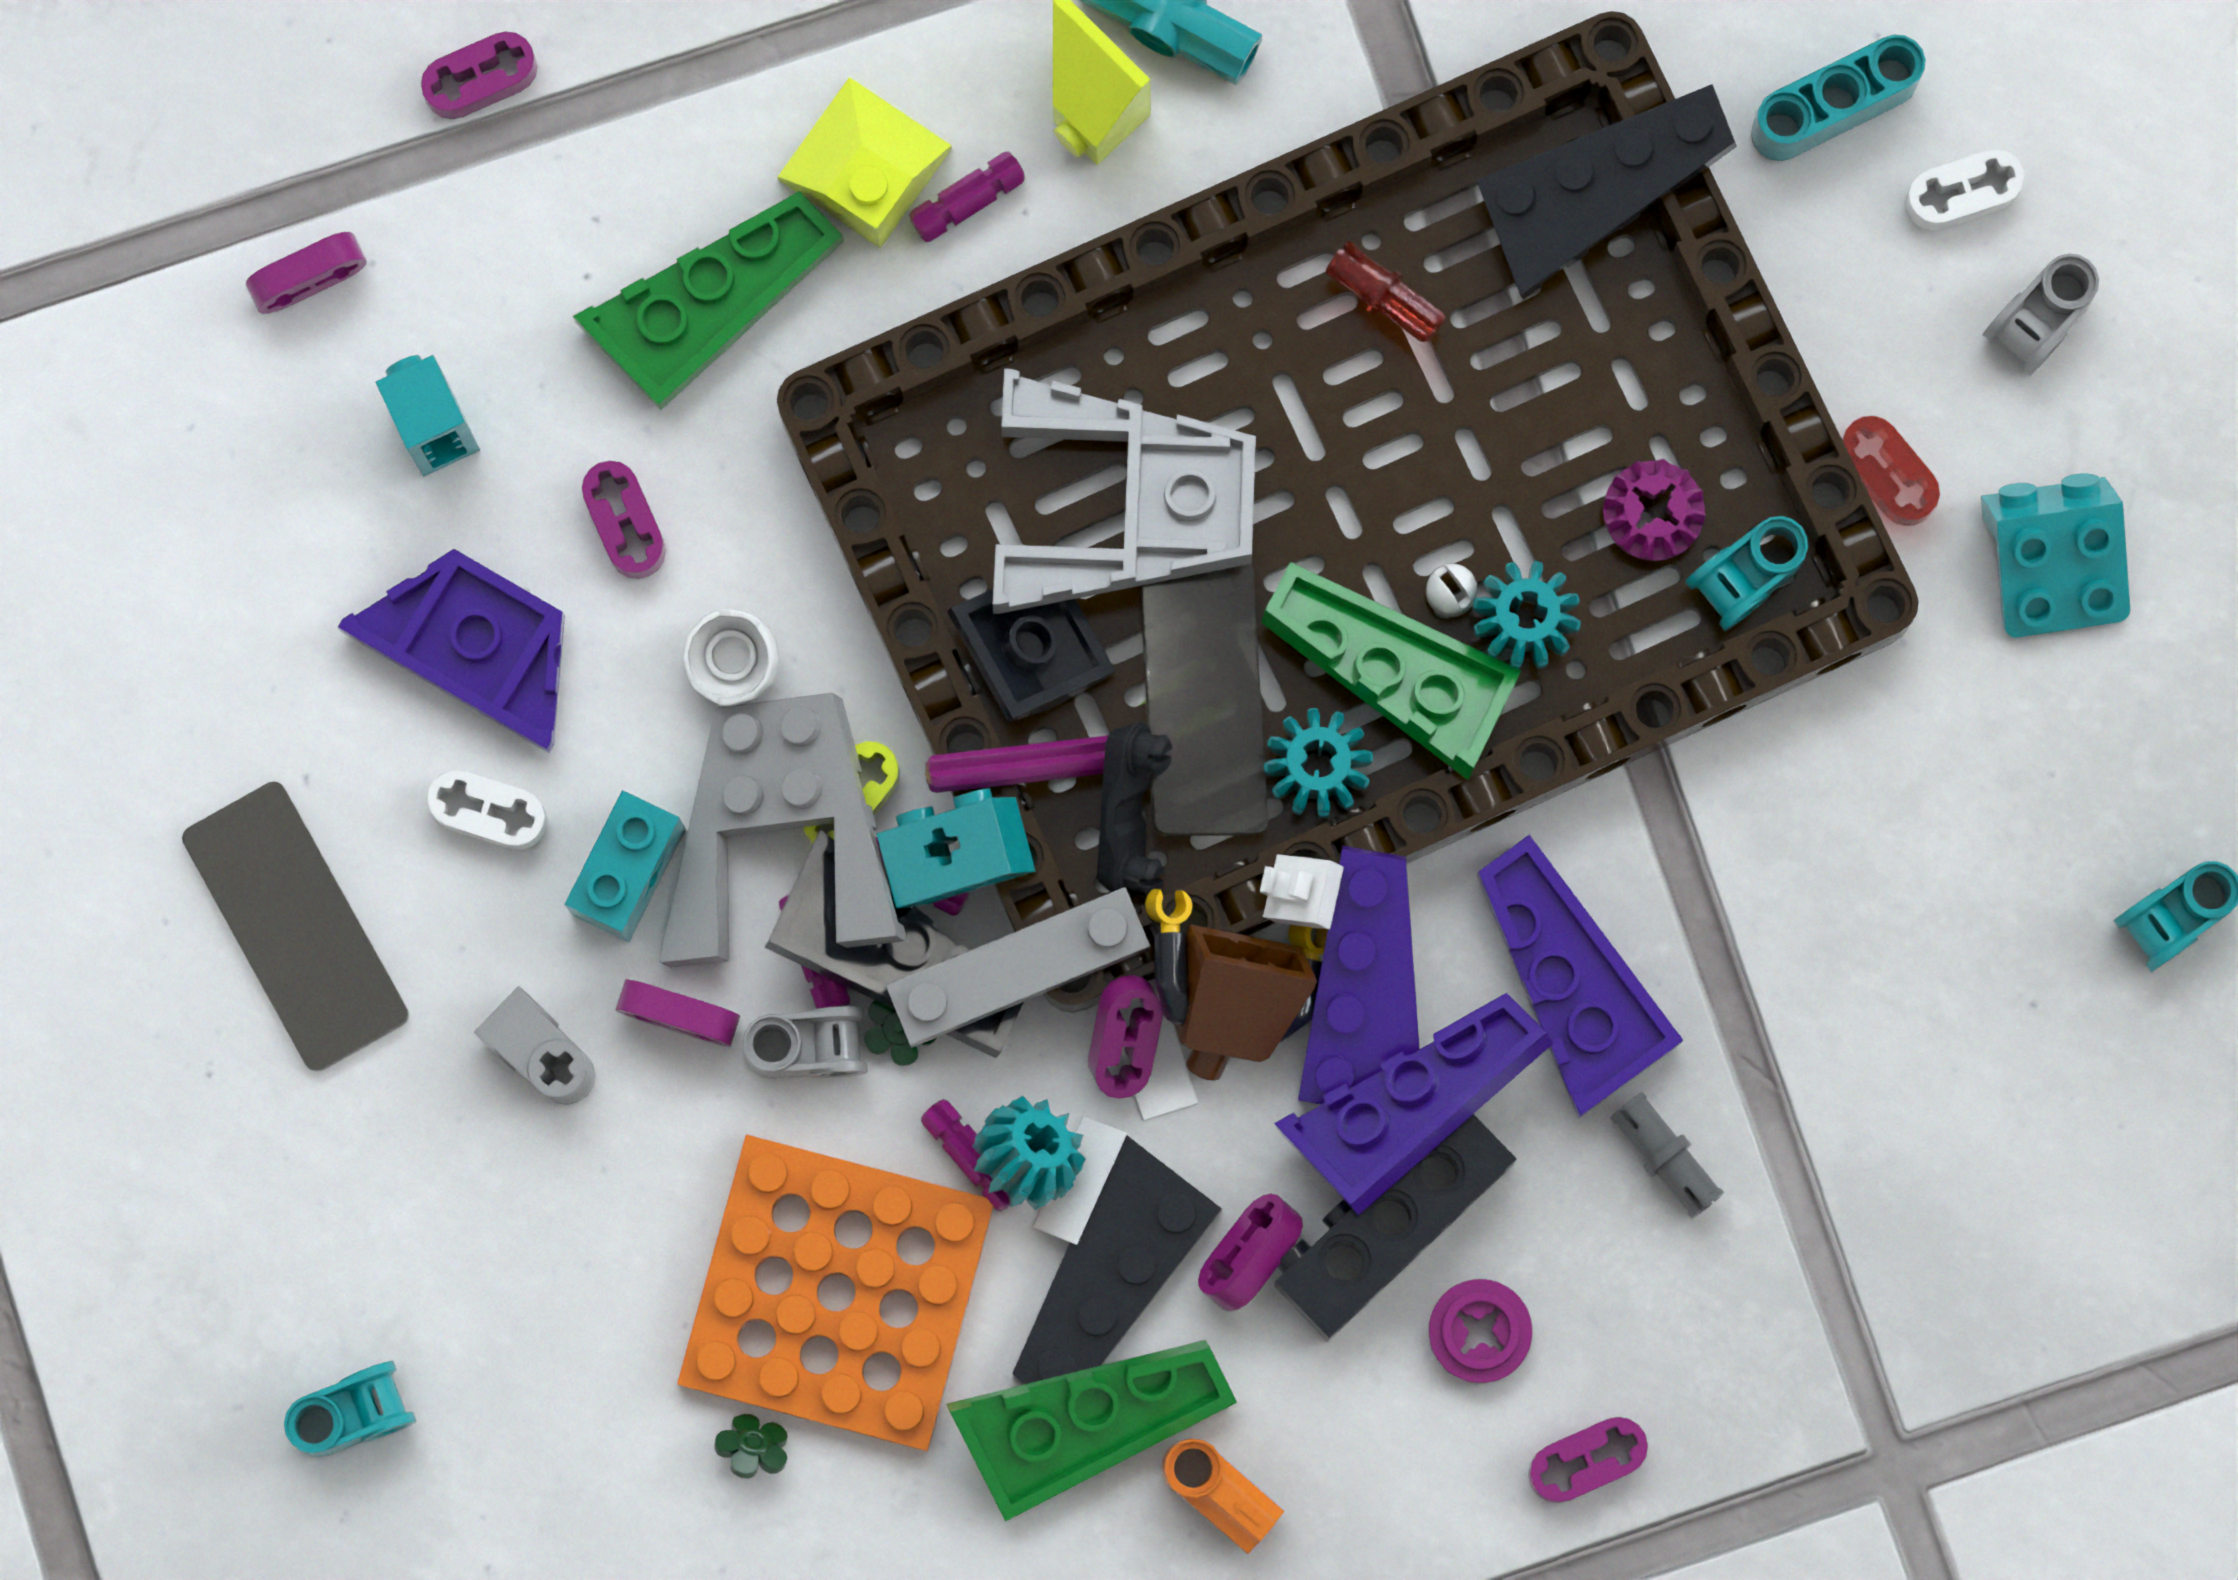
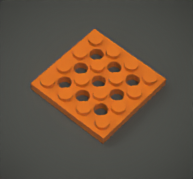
M746 1134L677 1385L928 1452L992 1217L993 1205L986 1197ZM788 1196L801 1197L808 1203L810 1208V1218L807 1224L796 1232H786L779 1229L773 1218L774 1208L777 1203ZM851 1212L864 1214L872 1223V1235L869 1241L862 1247L855 1249L842 1246L837 1241L835 1235V1228L839 1219ZM911 1229L927 1231L935 1242L933 1255L927 1262L920 1265H910L904 1262L898 1255V1241L906 1231ZM771 1258H780L787 1261L793 1271V1280L789 1288L776 1295L761 1291L756 1281L758 1268L764 1261ZM831 1275H844L850 1278L855 1286L853 1302L849 1307L841 1311L828 1310L819 1301V1287ZM895 1291L910 1293L918 1304L916 1318L911 1324L902 1328H895L886 1324L880 1312L884 1298ZM756 1320L769 1323L774 1328L776 1334V1342L773 1349L762 1357L746 1355L739 1344V1336L743 1327ZM816 1337L831 1339L838 1349L836 1365L830 1371L823 1374L809 1372L805 1369L801 1360L803 1347L809 1340ZM880 1353L892 1355L898 1360L901 1367L899 1381L895 1386L884 1391L869 1387L865 1382L863 1374L866 1362L872 1356Z

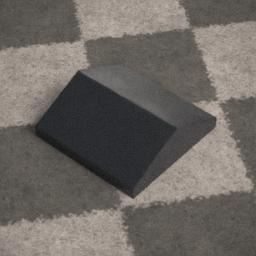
M993 589L959 603L947 611L1008 722L1048 711L1116 672L1076 599L998 614L993 613Z

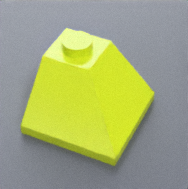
M1053 0L1054 123L1057 125L1053 133L1061 144L1075 157L1079 158L1085 153L1098 165L1151 115L1150 78L1071 0Z
M849 77L777 177L779 181L796 192L800 191L810 202L881 249L949 154L952 145Z

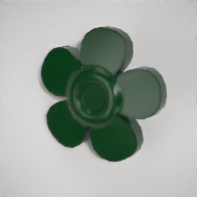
M874 1000L869 1006L868 1015L875 1024L883 1027H873L866 1032L864 1040L867 1048L873 1054L879 1055L888 1051L893 1044L891 1057L895 1064L908 1066L915 1063L918 1059L917 1047L911 1048L896 1010ZM936 1038L924 1042L920 1045H931L935 1042Z
M752 1414L738 1415L732 1420L731 1430H724L717 1434L714 1443L715 1452L724 1458L732 1457L730 1470L734 1475L741 1478L749 1479L754 1477L757 1473L758 1465L767 1473H779L785 1468L787 1463V1454L782 1447L786 1445L788 1434L781 1425L770 1422L764 1424L759 1429L760 1422L756 1416Z

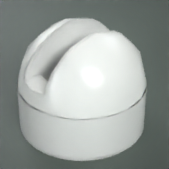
M1454 563L1442 565L1435 569L1428 579L1426 586L1427 601L1434 611L1443 616H1460L1473 606L1478 591L1477 581L1473 573L1462 565ZM1449 573L1466 597L1459 603L1450 589L1440 579L1444 574Z

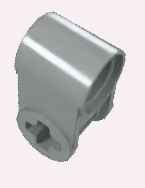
M2068 253L2057 256L2049 262L2022 293L2019 292L2004 307L1982 335L1989 341L1999 340L2025 363L2023 370L2031 376L2067 336L2069 329L2087 310L2099 287L2097 269L2090 260L2081 255ZM2060 275L2073 277L2081 285L2082 297L2075 301L2062 300L2053 292L2051 280Z
M520 986L474 1031L480 1040L513 1071L517 1070L536 1090L555 1103L565 1105L578 1103L588 1096L594 1086L596 1075L591 1060L558 1028L559 1024ZM557 1060L566 1065L570 1064L568 1069L574 1077L566 1085L558 1080L554 1081L556 1076L550 1068Z
M851 1006L827 1007L807 1012L760 1016L749 1024L744 1033L743 1049L747 1064L758 1075L771 1079L806 1076L814 1078H840L866 1074L868 1072L867 1063L860 1060L858 1022L864 1019V1009ZM835 1029L839 1030L841 1052L838 1056L834 1053L833 1031ZM779 1031L790 1040V1051L781 1061L774 1063L765 1062L754 1052L755 1042L764 1032Z

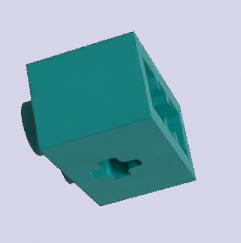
M419 355L403 358L386 369V377L375 381L404 445L423 477L480 451L456 397L434 355L421 359Z
M989 788L969 792L953 798L955 806L953 810L937 815L934 813L933 806L911 810L895 816L898 827L876 833L896 908L928 905L1036 872L1016 797L992 798ZM959 840L961 848L955 849L950 853L948 845Z
M622 790L564 904L569 912L595 927L626 942H630L686 831L680 817Z

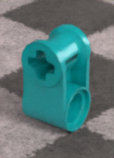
M1784 516L1770 517L1758 524L1731 547L1724 548L1706 561L1686 579L1685 583L1691 590L1698 588L1722 617L1719 625L1724 631H1728L1755 611L1768 599L1772 592L1797 573L1807 553V535L1802 526L1793 519ZM1770 535L1784 536L1792 543L1795 556L1785 564L1771 563L1763 557L1760 551V542Z
M2205 861L2187 871L2165 888L2156 889L2113 921L2118 928L2126 927L2149 958L2146 966L2152 973L2196 942L2200 934L2231 913L2238 905V876L2226 864L2218 861ZM2207 877L2215 880L2221 886L2224 900L2220 908L2207 909L2201 907L2195 901L2192 887L2196 879Z
M394 1361L383 1362L360 1370L343 1378L339 1383L303 1396L293 1402L287 1410L284 1420L285 1434L290 1443L307 1455L324 1457L359 1443L380 1439L416 1423L414 1413L406 1412L392 1375L397 1371ZM374 1388L383 1409L382 1415H380L372 1394ZM321 1408L328 1410L332 1415L334 1424L329 1437L320 1443L312 1444L305 1442L300 1433L301 1420L305 1414L313 1409Z

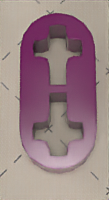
M505 31L493 34L438 58L428 65L422 75L421 88L426 103L440 117L457 119L520 93L529 87L536 77L538 66L534 51L526 38L517 33ZM504 50H509L513 57L524 55L523 58L516 62L519 72L514 75L507 76L502 68L482 75L483 72L499 65L497 54ZM447 75H452L456 82H463L474 76L477 77L459 87L461 97L457 100L450 101L446 94L434 95L442 90L440 79Z
M341 232L321 239L261 268L246 280V287L258 312L270 314L288 308L352 277L365 267L367 260L354 233Z
M609 460L596 464L589 469L583 479L582 493L606 552L616 570L624 576L634 579L649 577L657 572L663 564L666 548L664 539L640 484L632 470L621 462ZM608 477H612L617 485L626 482L629 487L620 492L627 511L615 516L606 498L596 501L594 497L603 491L601 481ZM633 524L641 541L652 539L654 543L645 549L647 559L640 563H636L631 555L624 557L619 555L620 552L627 548V541L621 528Z
M1135 975L1121 976L1111 981L1105 987L1099 999L1088 1054V1067L1099 1089L1107 1096L1117 1099L1128 1098L1139 1093L1147 1085L1152 1073L1163 1019V1010L1152 985L1143 977ZM1139 998L1143 1008H1133L1127 1027L1126 1021L1119 1009L1129 1008L1132 999ZM1122 1047H1124L1125 1053L1132 1065H1123L1119 1070V1075H1112L1107 1066L1113 1067L1118 1065Z
M625 979L615 1011L628 1017L726 1047L731 1046L741 1017L739 1014L728 1009L630 979Z
M1276 1194L1262 1195L1254 1200L1244 1210L1202 1266L1198 1277V1285L1201 1291L1226 1311L1239 1310L1247 1305L1280 1265L1281 1258L1296 1244L1303 1228L1300 1214Z
M1614 1417L1601 1421L1554 1442L1536 1453L1529 1467L1530 1485L1535 1493L1547 1502L1562 1503L1573 1500L1638 1469L1647 1456L1648 1443L1646 1434L1637 1423L1628 1418ZM1615 1428L1620 1437L1632 1436L1635 1446L1627 1451L1629 1463L1620 1465L1615 1457H1609L1601 1462L1594 1463L1590 1452L1603 1447L1608 1442L1607 1430ZM1556 1455L1561 1463H1567L1581 1456L1586 1468L1572 1474L1568 1478L1571 1488L1561 1492L1556 1483L1545 1486L1541 1480L1540 1474L1549 1469L1547 1457Z

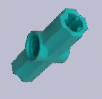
M1079 0L1129 27V33L1149 49L1171 58H1175L1179 54L1234 85H1237L1247 73L1262 42L1261 33L1207 5L1206 0Z

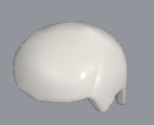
M725 608L703 616L691 629L686 637L682 661L688 680L697 693L720 706H735L758 699L774 682L780 658L777 641L770 628L764 622L745 611Z

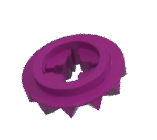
M1664 458L1657 461H1636L1615 476L1605 495L1603 516L1608 533L1622 550L1634 557L1651 561L1675 557L1688 549L1701 532L1706 517L1703 490L1692 479L1688 469H1681L1672 465ZM1669 489L1672 493L1668 498L1669 502L1665 510L1671 516L1670 520L1677 526L1673 525L1670 521L1665 522L1656 517L1650 524L1646 522L1641 529L1637 528L1641 521L1644 505L1638 500L1639 496L1634 492L1638 493L1641 497L1645 495L1647 498L1654 500L1659 494L1664 495Z
M1473 1279L1453 1286L1438 1300L1429 1320L1430 1345L1437 1360L1448 1373L1470 1383L1494 1382L1508 1376L1521 1365L1531 1346L1532 1321L1526 1305L1513 1290L1496 1281ZM1496 1308L1500 1313L1494 1319L1496 1323L1492 1327L1491 1332L1497 1338L1496 1342L1504 1349L1500 1352L1496 1347H1489L1481 1342L1475 1349L1470 1348L1466 1354L1462 1353L1460 1350L1466 1344L1464 1340L1467 1338L1469 1331L1463 1325L1464 1321L1456 1314L1461 1312L1465 1317L1470 1316L1474 1320L1479 1321L1485 1315L1489 1316Z

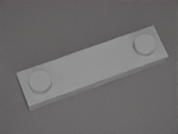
M1124 887L886 985V988L912 1048L1141 954L1151 948L1127 889Z

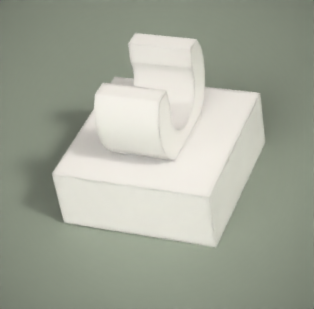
M1277 854L1274 868L1265 866L1260 887V893L1268 896L1263 917L1276 923L1330 930L1344 867L1330 860Z

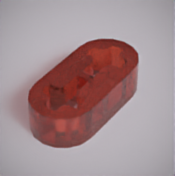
M1863 416L1853 421L1846 429L1842 440L1870 498L1884 515L1896 524L1915 526L1926 521L1936 508L1940 497L1939 484L1934 474L1887 420L1877 416ZM1862 433L1867 439L1874 438L1876 435L1882 438L1884 443L1879 450V454L1888 467L1884 469L1871 454L1866 455L1862 459L1856 455L1855 450L1860 443L1858 434ZM1895 473L1908 488L1917 483L1923 488L1924 492L1919 499L1922 508L1917 509L1912 503L1906 504L1903 507L1896 503L1895 499L1900 492V488L1892 479V474Z

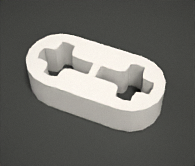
M1994 149L1928 169L1919 174L1912 182L1905 200L1906 212L1911 221L1920 228L1937 231L2002 211L2013 204L2023 188L2025 180L2023 166L2018 158L2010 152ZM1986 167H1992L1996 175L2007 174L2010 178L2006 181L2002 194H1996L1992 186H1985L1972 191L1970 185L1979 183L1987 172ZM1928 186H1933L1937 194H1945L1954 190L1959 192L1958 196L1947 200L1943 213L1937 214L1933 205L1923 207L1920 203L1927 192Z
M459 770L442 773L433 780L428 789L427 804L429 811L440 825L451 831L508 849L525 850L532 848L540 842L547 830L548 819L544 807L533 794L523 789ZM459 785H466L465 793L471 800L483 804L481 813L467 808H460L456 817L448 816L449 807L441 801V797L444 792L455 793ZM519 804H526V813L534 820V824L531 829L521 827L516 836L509 835V826L506 822L492 817L494 808L506 812H515Z

